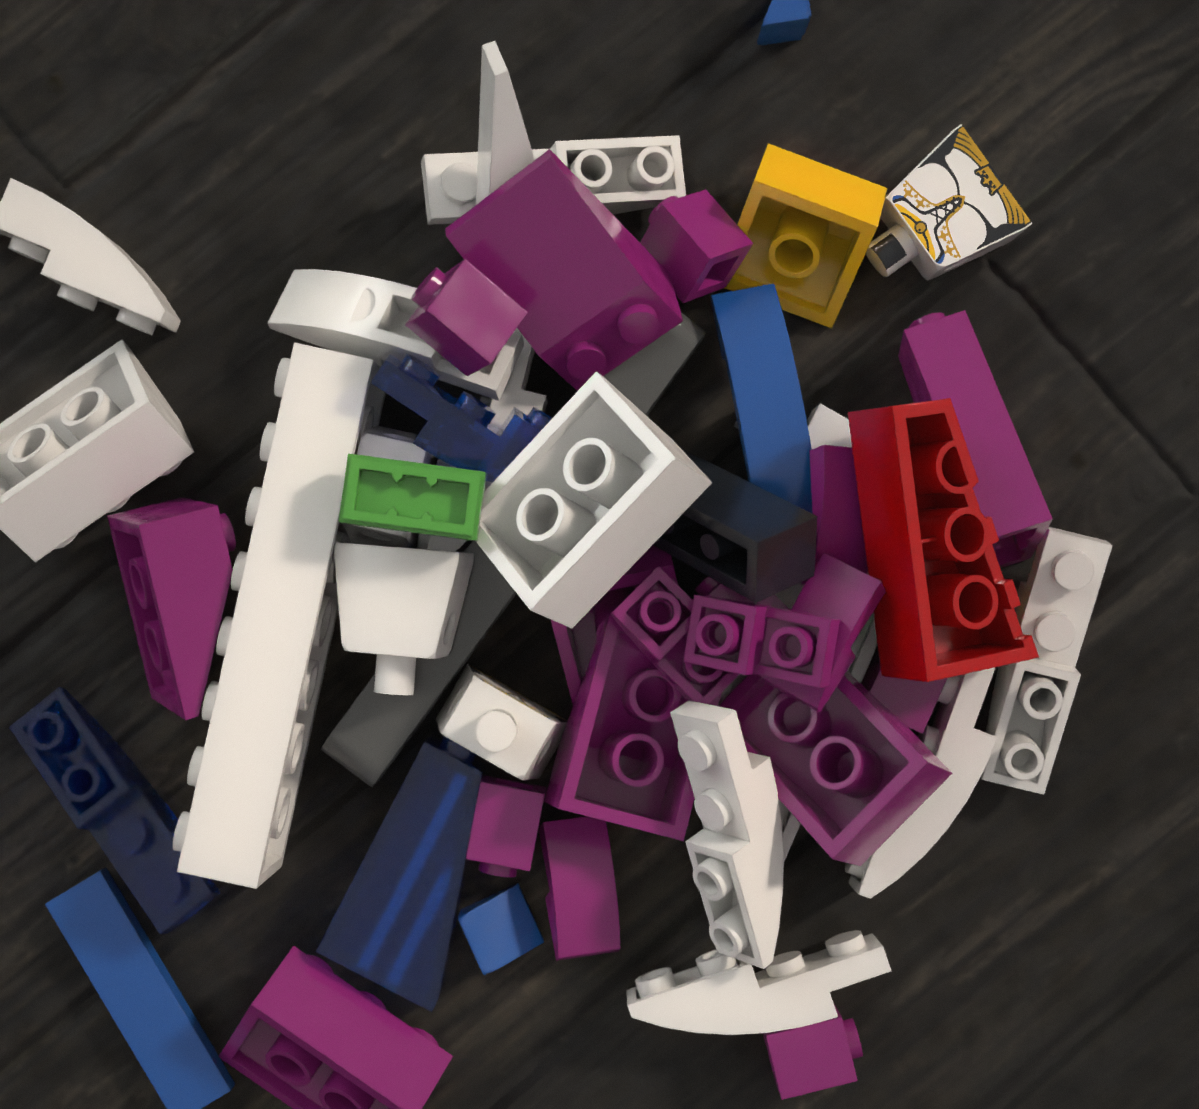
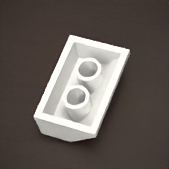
M122 339L0 423V530L34 562H37L54 549H60L68 545L81 530L104 514L120 509L133 494L156 478L173 472L185 458L194 453L180 419L132 350Z
M595 372L484 491L478 541L476 542L530 611L573 628L712 482L663 430L606 378Z

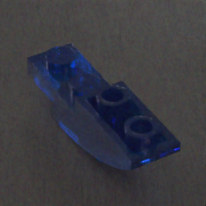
M406 353L402 361L390 354L371 381L372 384L426 419L417 432L413 444L456 468L486 472V481L492 483L552 419V417L536 407H533L528 415L514 407L499 428L491 423L496 413L490 407L465 391L461 393L458 399L454 398L435 385L440 375L434 369Z
M58 687L9 727L78 829L89 830L159 934H170L220 894V891L211 879L177 872L181 852L173 850V837L178 822L177 817L114 739L65 688Z

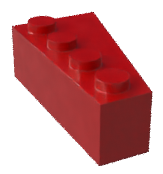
M951 398L848 412L868 574L880 580L886 590V593L873 611L881 675L931 682L1039 658L1032 635H1023L1014 609L1020 606L1021 603L1013 579H1004L992 545L999 541L992 517L984 516L981 513L973 487L979 480Z

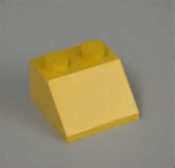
M768 143L737 224L754 244L725 288L736 291L774 283L782 310L832 328L878 227L887 188Z

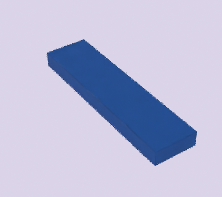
M105 867L45 904L165 1107L167 1109H202L231 1091L235 1086V1082L108 869Z

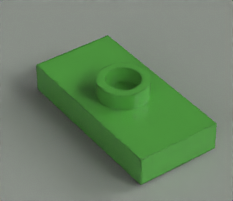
M348 453L339 522L478 541L487 474L483 471Z

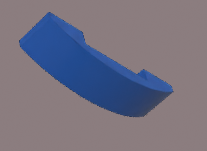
M773 283L711 295L710 299L722 360L725 359L748 480L750 483L812 513L809 454L812 448L794 356L775 285Z

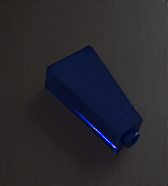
M443 736L441 742L430 737L422 745L316 950L317 953L431 1012L444 986L468 862L466 855L480 782L485 775L486 765L475 760L477 754L446 736Z

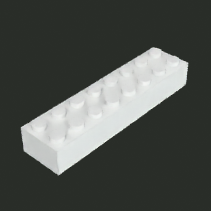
M294 342L291 358L283 357L279 363L274 384L275 396L282 397L276 423H267L260 446V460L267 462L262 488L255 486L252 489L246 508V525L253 526L248 552L240 551L237 555L231 576V589L239 591L233 617L226 616L224 618L217 639V655L224 656L219 682L211 681L203 701L202 719L210 721L204 747H196L188 769L187 784L195 786L190 812L183 811L174 832L173 850L181 852L177 872L257 889L282 867L339 609L334 546L335 542L353 543L342 523L339 522L348 453L357 454L363 431L379 426L389 382V376L373 359Z

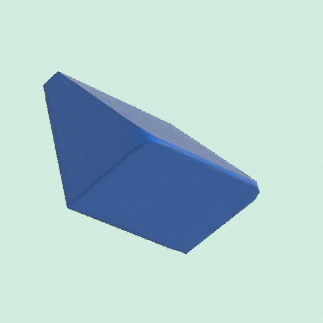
M772 0L762 23L757 44L768 45L801 40L811 18L809 0Z
M519 883L462 908L458 915L460 925L484 976L544 943V938Z

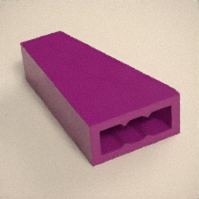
M964 310L948 316L940 312L925 315L914 321L908 329H904L898 355L913 403L951 398L979 480L973 487L981 513L984 516L992 517L999 538L998 542L992 544L999 566L1002 568L1030 559L1053 518L967 313Z

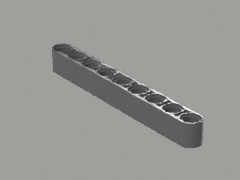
M681 313L683 322L603 376L646 416H648L707 334L705 329L683 313ZM472 541L465 550V553H474V560L449 656L437 659L416 658L413 695H389L374 692V674L321 748V751L372 788L391 766L517 594L476 541Z

